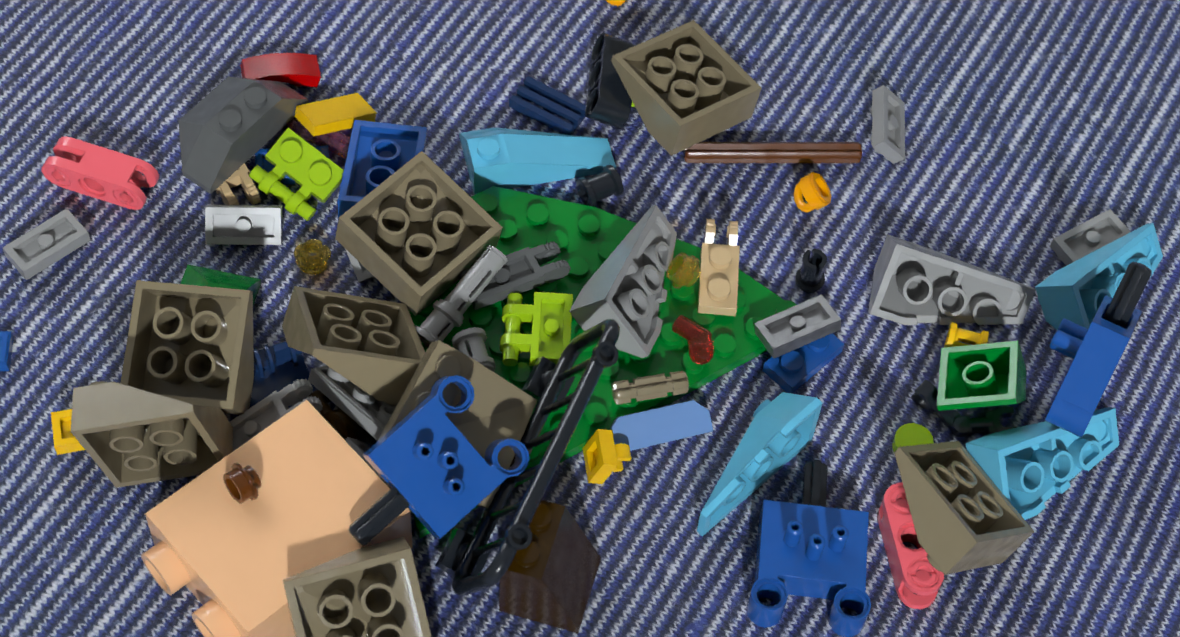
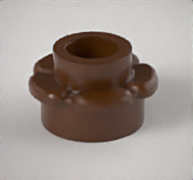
M234 463L232 470L223 475L227 490L240 504L248 499H257V489L261 487L259 476L251 466L247 465L242 468L239 463Z

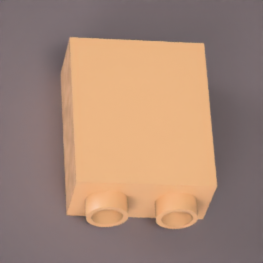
M305 400L145 513L154 546L141 554V558L152 577L168 595L174 594L186 585L199 600L202 606L194 611L191 616L203 637H295L283 580L362 547L404 537L410 548H413L411 510L409 508L405 509L367 545L360 544L351 535L348 529L349 526L387 493L390 488L310 402ZM234 463H239L242 468L247 465L251 466L259 476L261 487L257 489V499H248L240 504L227 490L223 475L232 470Z

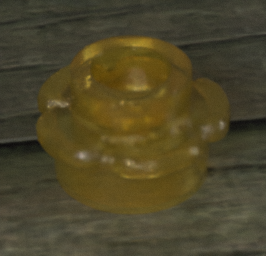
M309 239L303 244L300 243L295 248L294 257L296 258V265L306 274H319L326 269L328 260L331 258V250L327 245H323L320 240Z
M680 253L671 261L667 268L666 277L673 282L674 288L690 287L698 280L701 273L699 259L694 255L688 256L685 253Z

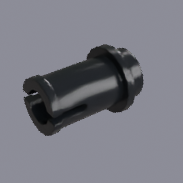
M813 249L811 258V253L807 250L802 258V267L796 272V284L805 293H814L824 285L825 276L823 271L827 263V256L821 250Z

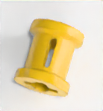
M951 322L944 347L986 344L989 331L983 330L981 333L958 328L957 323Z

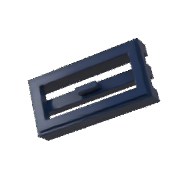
M529 76L524 80V86L520 85L517 89L516 96L512 95L509 99L510 108L561 134L572 135L586 118L585 104ZM524 99H527V100H529V101H531V102H533V103H535V104L541 106L542 109H540L539 107H537V106H535V105H533V104H531V103L525 101ZM556 114V115H558V116H560V117H562V118H564V119L570 121L571 123H568V122H566V121H564V120H562V119H560V118H558V117H556V116H554V115Z

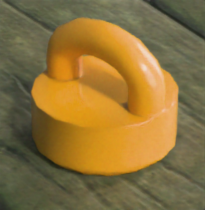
M811 172L802 177L795 186L794 201L799 210L808 213L830 204L831 192L823 177L816 172Z

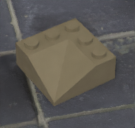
M694 20L615 54L611 59L648 132L671 156L752 118L762 89Z
M421 151L339 217L335 239L401 303L406 304L412 314L417 316L459 280V274L470 269L489 245L497 247L503 227Z
M136 280L120 384L193 405L221 408L225 414H244L250 408L254 380L253 292L241 289Z
M294 286L282 324L288 347L314 356L378 401L397 406L425 354L406 304Z
M437 340L430 343L379 439L430 395L433 384L442 377L458 375L465 377L472 384L475 396L471 406L461 413H445V415L483 458L487 447L497 439L521 441L537 400L476 360ZM454 383L447 384L443 390L445 403L452 407L459 403L462 396L460 388ZM503 447L498 454V463L504 469L510 467L515 455L511 447ZM500 485L477 506L488 509Z
M97 381L88 386L73 388L71 433L116 488L200 475L233 452V426L221 408L193 405L117 382Z
M959 441L903 446L894 452L918 542L927 552V559L930 564L943 572L944 575L1003 563L1034 533V530Z
M404 537L362 547L283 580L296 637H431L412 551Z

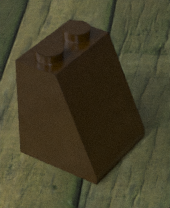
M541 500L529 525L532 533L530 545L525 549L517 550L508 570L500 579L499 611L579 633L600 566L601 557L566 506Z

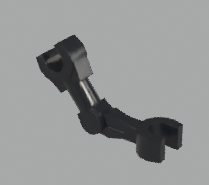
M926 379L911 396V399L925 410L931 409L956 437H964L972 433L986 432V435L1017 428V426L1004 427L1000 423V418H1008L1013 415L1014 409L1009 406L999 407L986 412L983 417L976 418L961 416L960 412L956 410L938 411V390Z

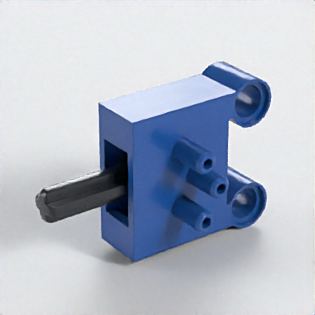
M1131 262L1128 265L1113 298L1105 295L1089 329L1068 319H1062L1058 330L1051 340L1050 349L1074 360L1044 421L1082 438L1142 311L1135 307L1152 275L1151 269L1146 265L1137 262Z
M455 375L442 377L437 380L431 388L430 395L363 454V457L391 489L349 526V532L360 544L367 545L407 508L413 512L434 537L441 539L508 477L518 476L527 468L529 452L520 441L497 439L487 447L483 458L445 415V413H461L467 410L473 403L475 396L474 388L465 377ZM449 383L456 384L461 390V400L454 407L449 406L443 399V390ZM505 446L511 447L515 453V462L508 469L502 468L498 463L499 451Z
M820 460L807 462L804 465L802 504L763 500L758 523L755 580L746 608L747 616L757 626L763 628L772 627L781 620L788 595L834 600L828 616L829 626L840 636L853 637L864 628L871 608V601L866 593L869 512L826 507L828 467L826 464L821 463ZM769 598L776 605L765 606L758 599ZM841 608H851L854 611H856L858 615H846L841 610Z

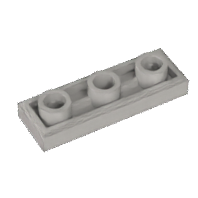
M328 366L311 369L308 378L310 383L378 441L396 406L378 401Z

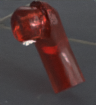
M680 315L673 324L672 331L688 340L689 356L694 363L699 365L708 363L714 355L711 332L686 316Z

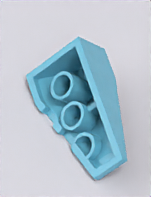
M496 127L459 133L474 195L492 186L511 189L596 175L602 172L603 167L607 165H612L616 169L608 138Z
M1147 223L1055 271L1039 283L1035 288L1046 322L1058 330L1062 319H1068L1089 329L1105 295L1113 298L1131 262L1146 265L1153 274L1163 258L1154 224Z
M782 392L773 401L767 399L758 406L753 414L754 419L700 513L697 532L701 536H704L812 442L823 404L817 397Z
M1107 407L1095 410L1082 438L1044 421L995 432L966 443V449L1013 507L1026 520L1046 508L1044 503L1055 493L1063 494L1070 488L1069 482L1082 470L1090 471L1119 446L1116 408Z

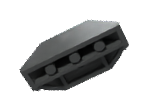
M228 76L178 120L183 176L212 194L295 117L296 106L307 104L309 100L279 81Z

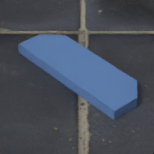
M687 400L618 416L609 430L613 432L615 444H628L630 451L713 432L709 410L694 400Z

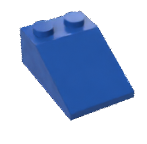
M354 120L338 196V219L419 152L423 151L425 153L427 127Z

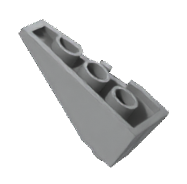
M657 205L649 208L583 286L569 311L584 331L604 320H616L620 327L619 337L615 345L616 348L640 358L649 356L661 332L663 320L658 317L660 303L666 302L667 290L663 288L665 272L671 270L677 236V232Z
M887 234L874 268L868 313L902 325H917V323L950 325L951 322L976 323L978 325L1022 324L1036 289L922 245Z

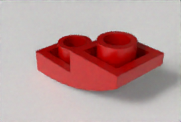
M263 54L243 59L240 64L242 78L279 81L295 86L315 88L318 87L321 78L317 55Z

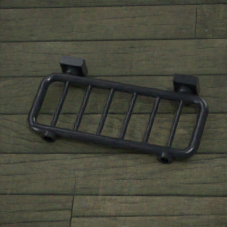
M604 320L577 335L566 346L557 364L544 356L536 360L522 391L535 398L537 405L520 442L526 446L529 456L534 447L551 440L540 464L524 470L518 476L508 477L501 483L489 508L485 509L473 536L460 528L452 531L435 566L453 576L452 589L455 594L465 596L492 587L504 576L517 550L525 549L530 545L532 533L529 525L604 368L614 365L618 360L619 354L615 345L619 337L620 327L616 320ZM598 342L592 351L591 358L573 367L579 355L586 348ZM584 371L575 392L566 396L576 377L574 375ZM568 405L558 427L539 436L549 414ZM514 455V458H513V460H512V463H511L510 467H512V465H513L514 462H515V455ZM534 476L523 500L505 507L516 483ZM516 512L511 525L505 532V537L487 544L499 518ZM499 549L489 567L481 572L491 551Z

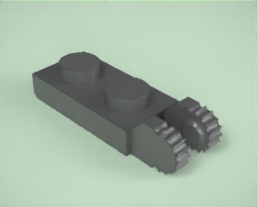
M547 242L545 245L542 244L531 249L527 247L505 255L508 262L504 264L479 296L471 303L474 310L507 299L510 293L520 294L544 285L545 282L553 283L558 279L565 278L571 270V267L565 260L552 262L542 267L539 266L554 260L560 255L561 251L557 243ZM468 270L462 271L459 274V281L468 272Z

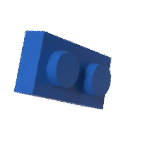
M833 333L777 358H769L764 362L762 371L785 392L793 393L839 355L843 350L844 343Z

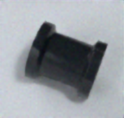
M612 165L603 167L602 172L590 178L581 177L576 180V189L584 205L596 207L598 201L611 195L620 196L624 192L622 180Z

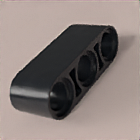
M601 33L597 38L590 62L585 116L587 118L616 129H621L625 125L631 111L632 100L611 59L613 55L636 46L635 44L607 33Z

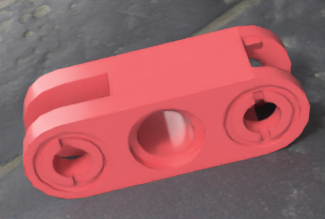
M67 136L58 139L53 148L55 156H49L41 167L43 175L59 187L132 210H140L146 203L147 198L141 187H154L159 180L158 171L144 160Z
M896 483L891 485L885 492L877 514L878 524L895 589L900 601L912 609H924L934 602L944 580V574L930 564L927 559V552L919 544L903 483ZM903 542L913 543L918 549H910Z

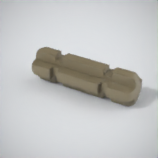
M681 370L669 372L670 376L665 377L663 373L633 378L632 383H629L628 380L615 381L612 383V396L616 404L631 403L632 398H635L636 401L667 397L668 392H671L672 395L685 394L689 389V380L686 372Z

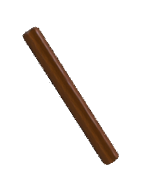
M699 142L684 150V160L686 163H859L862 157V147L859 142Z

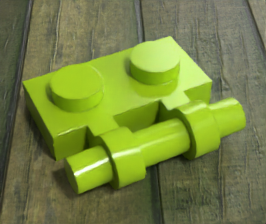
M287 128L265 155L266 160L275 166L272 171L268 173L259 165H256L249 174V177L259 184L258 188L266 195L271 193L285 204V209L292 215L297 213L306 221H309L315 214L316 209L307 203L308 199L313 195L324 204L341 184L344 170L290 128ZM286 175L301 186L297 192L294 193L281 183V180Z
M534 292V305L522 304L523 297L519 293L508 294L507 305L502 309L505 334L500 338V351L503 353V364L506 366H516L521 352H530V366H534L536 360L542 356L557 364L562 352L571 340L572 314L569 311L573 303V294ZM524 322L532 323V334H520L521 324Z

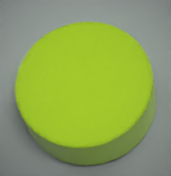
M908 423L902 425L896 431L892 448L895 452L899 447L932 444L934 440L930 431L924 426Z

